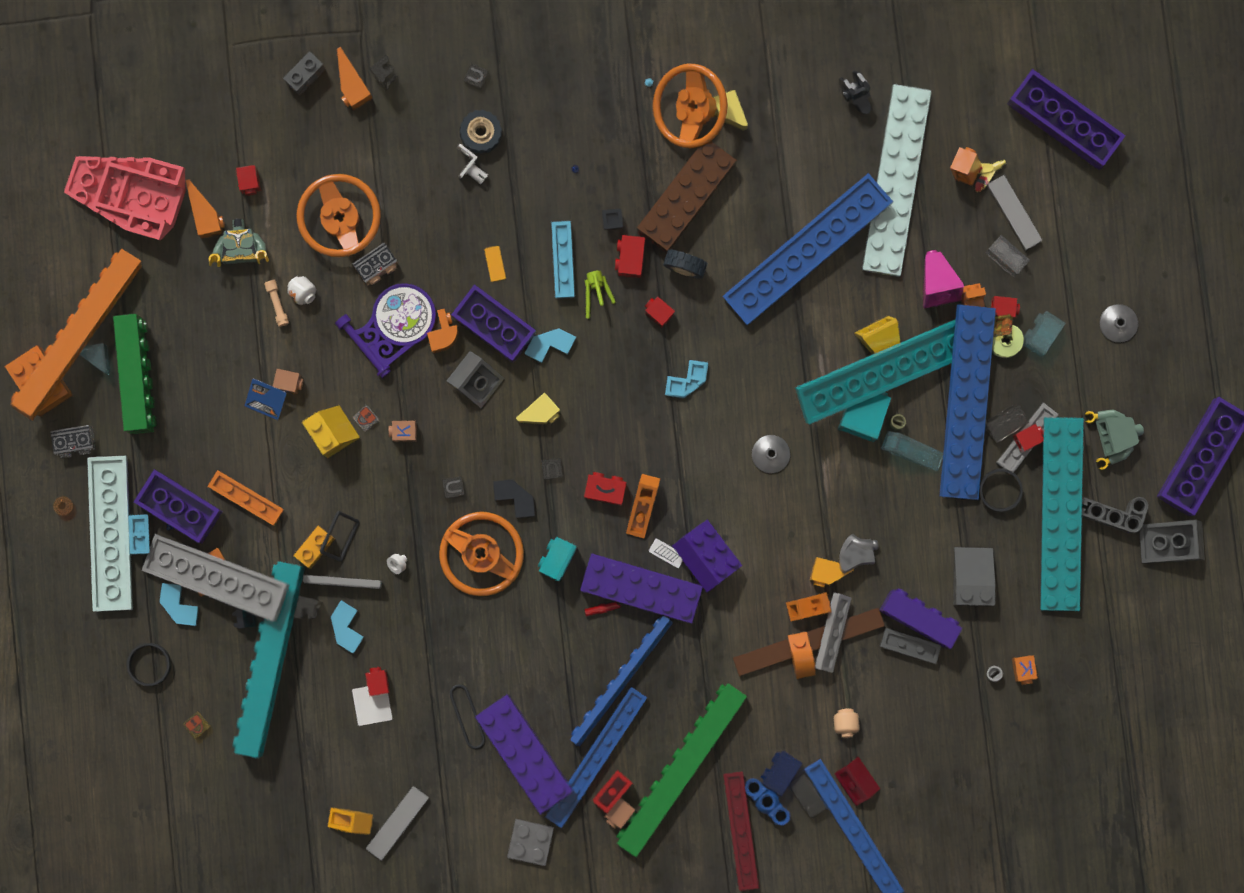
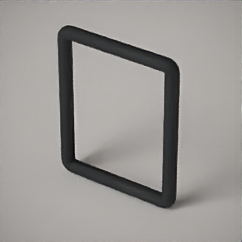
M338 511L322 543L320 553L334 560L342 561L359 525V520ZM340 515L355 522L341 556L337 557L324 551Z

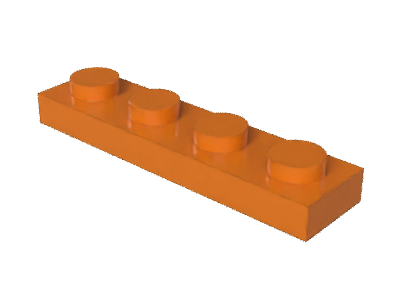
M218 470L208 485L212 490L275 526L284 511L283 508Z

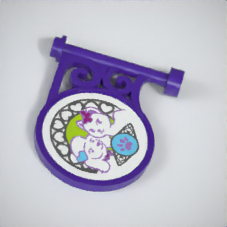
M397 284L387 288L378 296L373 307V314L368 323L362 328L354 330L349 324L352 320L347 314L339 318L335 325L339 330L344 328L379 371L377 376L384 378L391 372L389 369L391 363L428 336L427 333L431 332L434 327L436 313L431 298L424 290L411 284ZM364 333L365 338L370 340L372 335H368V333H375L376 338L370 343H365L359 336ZM392 344L403 346L402 349L390 358H382L379 355V349L383 345L389 348L388 351L381 349L382 354L386 356L393 352Z

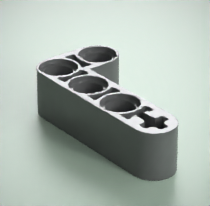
M1082 497V506H1087L1086 509L1082 508L1083 518L1126 533L1138 532L1141 529L1148 510V502L1143 497L1130 500L1125 512ZM1136 501L1141 503V511H1136L1134 509V503ZM1093 506L1097 507L1100 511L1097 517L1091 514ZM1111 513L1117 515L1118 520L1116 523L1110 521L1109 516ZM1130 519L1136 523V527L1133 530L1128 527Z

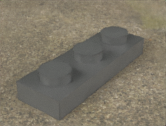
M885 628L880 647L934 664L937 662L941 649L939 644Z

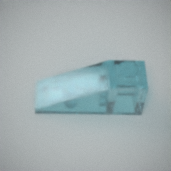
M887 431L881 447L882 450L935 471H938L943 458V452L896 432Z

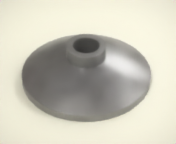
M1125 305L1110 306L1102 313L1100 318V329L1103 335L1113 342H1125L1131 339L1138 328L1136 314ZM1118 319H1121L1123 321L1122 326H1119L1117 324Z
M767 435L760 438L754 444L752 459L756 467L761 471L776 473L784 469L788 464L790 449L782 438L775 435ZM769 450H773L775 452L774 457L768 456Z

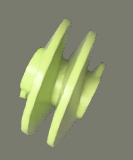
M1002 325L998 327L999 331H1002ZM1011 325V333L1002 335V333H997L996 327H994L992 352L1001 358H1009L1017 354L1023 346L1024 337L1022 331L1017 326ZM1003 338H1009V342L1007 344L1006 342L1002 343L1001 340Z

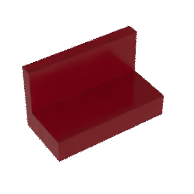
M859 756L834 773L856 806L869 799L880 789Z

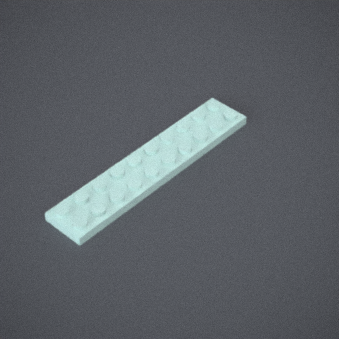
M893 85L877 183L893 200V203L870 222L863 271L901 276L931 95L930 90Z

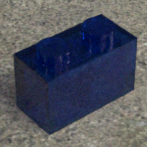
M783 750L780 753L776 752L771 759V762H773L770 769L766 768L760 777L763 779L761 781L762 784L781 796L802 765V762Z

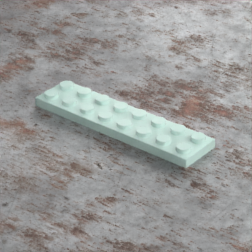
M127 456L89 457L87 459L93 611L133 610L131 555L129 554Z

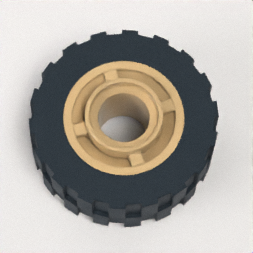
M475 110L472 113H468L460 125L462 144L469 151L471 150L476 154L491 152L500 142L502 133L500 121L489 111ZM478 128H483L486 133L483 136H479L475 131Z
M668 250L663 266L676 273L697 279H703L708 265L706 261L696 256L677 250Z

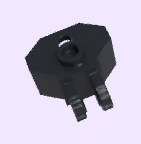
M856 70L852 71V78L854 80L852 84L847 79H843V77L839 78V85L845 101L855 105L861 113L868 114L871 111L868 97L871 96L869 93L871 88L863 75Z

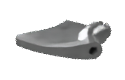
M854 534L850 535L844 542L839 555L841 572L847 573L858 566L874 564L873 550L878 549V541L860 539Z

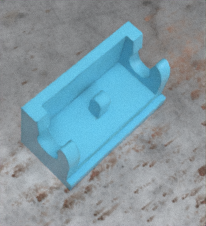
M128 515L129 554L149 553L148 515Z

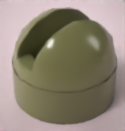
M900 414L894 415L890 420L891 428L896 431L902 430L906 425L905 417Z

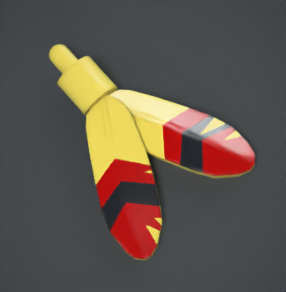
M997 161L994 164L981 163L982 166L978 174L982 175L976 182L975 191L983 190L990 182L995 171L1002 168L1006 161Z

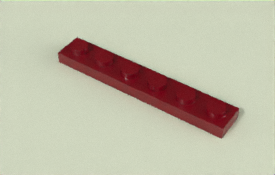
M743 771L725 773L723 776L739 891L756 889L759 887Z

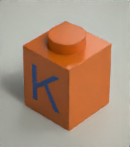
M1034 655L1012 658L1015 681H1021V685L1033 683L1032 679H1037Z

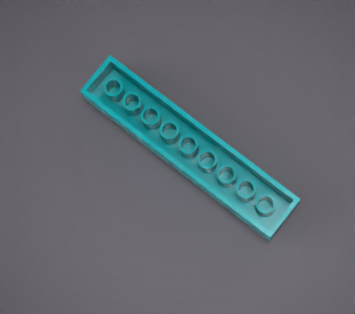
M279 561L277 565L273 566L272 576H274V579L289 584V588L277 621L265 618L264 622L260 623L259 633H261L260 641H257L255 644L254 652L257 655L256 659L252 660L250 671L253 673L251 679H248L246 684L248 695L242 702L241 709L244 710L243 717H239L237 729L240 730L238 737L235 736L233 741L234 753L256 758L263 757L305 567Z

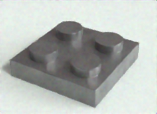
M516 819L507 858L545 866L554 827Z

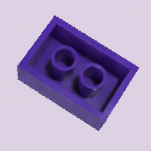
M708 519L672 546L706 592L710 591L742 566Z

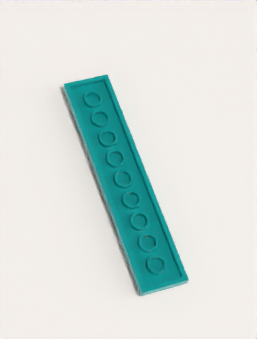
M955 320L796 387L805 422L807 424L814 423L951 364Z
M1044 417L1041 610L1080 611L1083 418Z

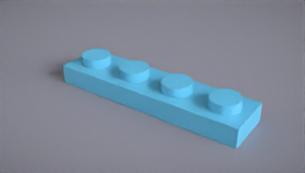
M571 221L552 222L555 299L575 298Z

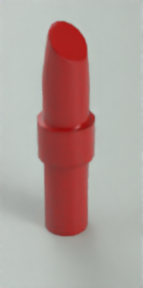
M618 602L604 603L584 609L587 617L599 613H607V611L615 610L622 606Z

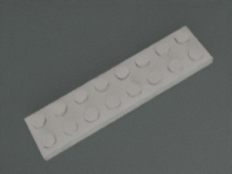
M157 534L154 535L142 571L272 621H277L289 588L287 583Z

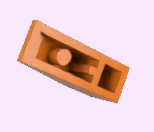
M339 47L337 53L341 91L344 95L341 98L347 107L351 106L355 110L371 100L372 96L341 47Z
M185 180L198 236L206 238L222 234V228L225 227L223 217L219 216L190 180Z
M645 474L641 475L626 534L645 538L660 478Z

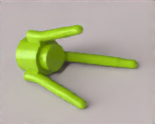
M599 270L586 274L587 319L590 318V286L592 289H596L600 306L604 305L600 290L603 286L612 304L616 303L605 276H602V272Z

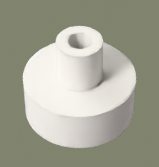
M393 554L387 559V565L393 573L400 574L406 569V556Z

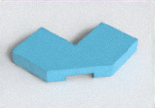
M561 329L534 336L525 355L542 363L550 346L568 355L576 337Z
M689 360L687 379L668 376L665 396L685 398L706 382L708 363Z
M162 583L160 603L175 623L197 626L199 607L180 605L182 586Z
M341 600L331 616L336 642L348 651L355 653L364 637L348 626L358 610Z

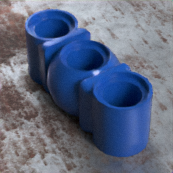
M752 778L746 781L745 791L755 801L758 811L767 814L778 825L786 824L789 821L790 814L779 802L778 795L773 790L763 786L757 779ZM752 782H756L759 785V789L755 793H751L748 790V786ZM765 796L772 798V804L769 807L762 805V799ZM780 810L786 813L783 821H778L775 818L776 813Z

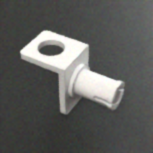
M459 144L457 148L472 160L458 177L461 179L464 174H469L481 184L488 174L474 165L477 156Z

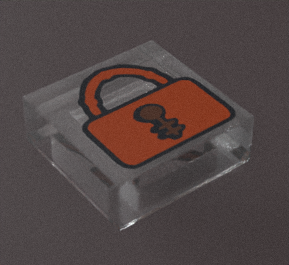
M367 405L352 417L365 432L380 420Z

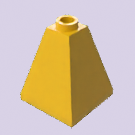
M890 316L855 332L856 337L872 354L900 343L898 321Z

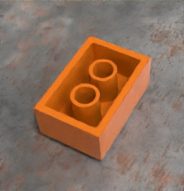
M38 345L5 366L20 390L23 387L22 383L25 378L31 376L35 371L33 370L35 364L39 360L42 361L45 357L43 348ZM63 379L37 415H44L73 396Z

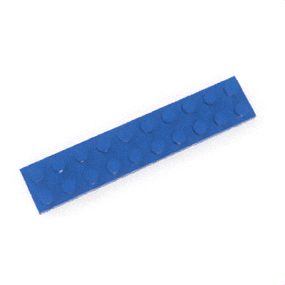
M868 173L724 294L723 298L748 326L893 203V200Z
M957 305L940 496L977 500L979 498L996 308Z

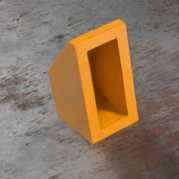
M816 557L810 580L814 581L813 585L825 587V584H832L854 569L847 573H842L839 563Z
M331 808L328 827L351 833L370 834L373 815Z

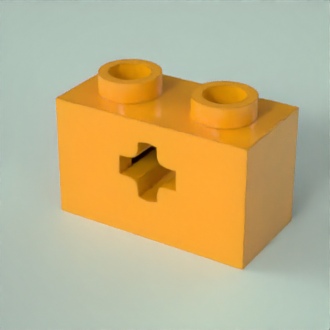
M317 526L294 554V557L311 569L323 555L320 553V548L327 532L320 526ZM330 535L324 551H326L328 547L332 544V542L335 540L333 536Z

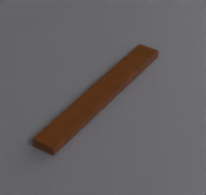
M879 608L846 618L841 641L885 626ZM825 626L807 632L812 651L820 648ZM785 639L733 657V661L738 675L741 676L792 658L789 641Z

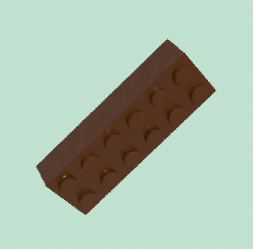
M712 141L698 147L639 224L637 232L667 254L668 250H671L736 165V159Z

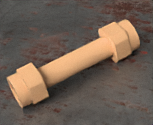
M270 280L265 282L266 291L270 293L277 315L275 319L278 327L289 324L287 314L283 312L277 293L278 286L276 281Z

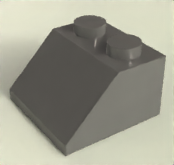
M469 351L447 379V382L482 408L504 380V377L482 358Z

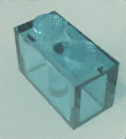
M1045 311L1043 314L1039 313L1033 322L1036 324L1032 330L1028 329L1024 335L1025 342L1023 345L1041 357L1047 353L1065 325V322L1048 311Z

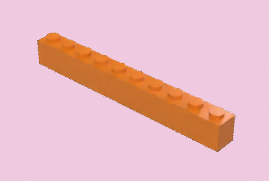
M121 249L119 253L116 252L112 256L109 267H105L100 273V280L97 284H92L89 289L90 294L86 299L83 298L78 304L79 309L75 314L72 313L65 329H61L57 333L55 343L47 347L44 353L45 357L42 361L39 360L33 368L35 371L31 376L25 378L20 392L17 391L11 398L12 408L30 420H34L141 269V260Z

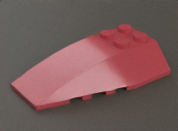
M76 157L64 193L126 231L161 241L174 227L186 192L185 168L152 158Z

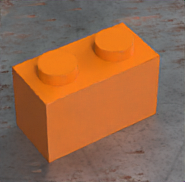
M959 147L950 169L956 180L973 186L982 165L975 150L968 147L965 149Z

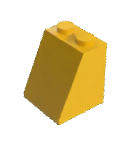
M340 405L318 411L302 422L321 453L327 458L360 438Z

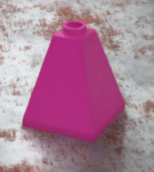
M936 250L927 252L924 264V309L961 301L964 289L963 282L941 252Z

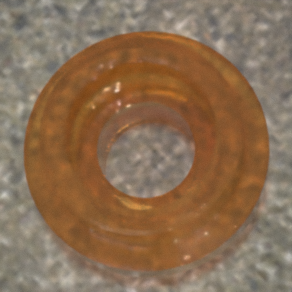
M61 496L54 501L53 508L57 514L65 516L71 513L73 503L68 497ZM62 502L66 504L65 509H60Z

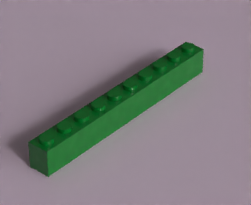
M729 683L726 685L722 684L716 692L718 697L715 701L711 700L705 708L707 711L705 716H699L694 724L696 729L693 733L688 732L683 739L685 744L682 749L677 748L672 755L674 760L671 765L666 764L661 771L663 776L660 781L655 780L650 787L652 792L649 797H643L638 805L641 807L637 814L635 812L632 813L627 821L630 824L626 830L622 828L616 836L619 839L617 844L635 857H637L746 699V695Z

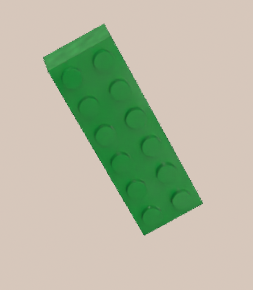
M137 314L113 316L124 431L129 434L154 432L156 417L152 416V408L155 407L154 398L150 395V389H153L152 378H149L148 370H151L150 359H147L146 352L149 351V342L145 340V333L148 331L147 322Z

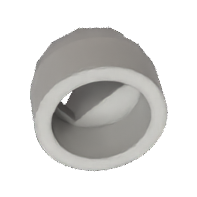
M992 666L988 669L987 677L990 681L998 682L1002 679L1003 673L1001 668ZM998 671L999 674L992 679L991 676Z

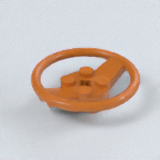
M683 64L671 69L660 80L654 94L653 114L658 129L671 143L683 148L703 146L718 135L726 120L728 102L725 88L717 75L710 69L698 64ZM686 72V89L679 92L676 102L677 118L683 121L680 138H678L665 126L661 116L660 103L662 93L668 82L676 75ZM705 75L717 89L720 99V112L713 129L704 137L697 139L703 125L711 117H714L717 108L715 98L712 97L707 89L704 79Z
M333 174L316 180L305 190L297 207V225L301 236L311 248L326 256L346 257L360 252L373 240L380 225L381 213L376 195L366 183L350 175ZM334 182L353 184L360 188L370 200L373 210L372 225L366 237L359 243L356 228L360 221L359 212L352 202L341 196ZM318 188L324 205L321 208V224L327 233L338 238L344 249L336 250L320 245L311 237L306 228L304 220L305 207L310 196ZM338 214L345 215L342 222L335 220Z
M475 512L457 519L447 529L441 541L439 558L444 575L458 590L473 596H490L503 591L517 578L523 564L524 549L519 533L509 521L493 513ZM474 520H490L500 524L509 532L516 548L515 564L513 565L500 553V548L492 537L485 534L472 536L458 530V528ZM450 543L462 554L463 562L470 570L477 573H487L490 571L506 579L496 586L485 589L473 588L463 584L454 576L447 560L448 544ZM481 548L485 549L484 553L486 556L478 559L476 551L478 549L481 550Z

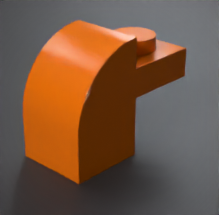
M980 283L964 286L961 298L962 305L985 307L983 299L986 295L985 288H981Z
M445 309L437 310L442 329L427 333L433 353L451 348L458 338L457 325L449 326V324L453 323L450 312L446 313Z
M827 593L786 603L790 621L831 612Z
M807 632L788 635L796 679L814 676L815 664Z

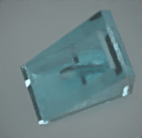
M101 343L85 346L80 355L109 375L111 371L107 345Z

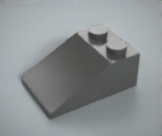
M1189 520L1142 525L1140 529L1142 563L1205 560L1201 521Z
M954 547L953 605H995L993 548Z

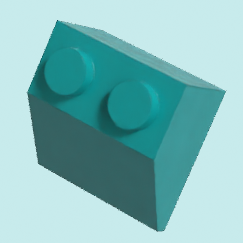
M556 537L555 540H550L546 548L549 552L546 557L542 556L538 567H540L539 572L560 582L577 550V546Z

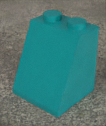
M883 392L846 408L838 429L875 442L878 439L891 397L887 396L888 393Z

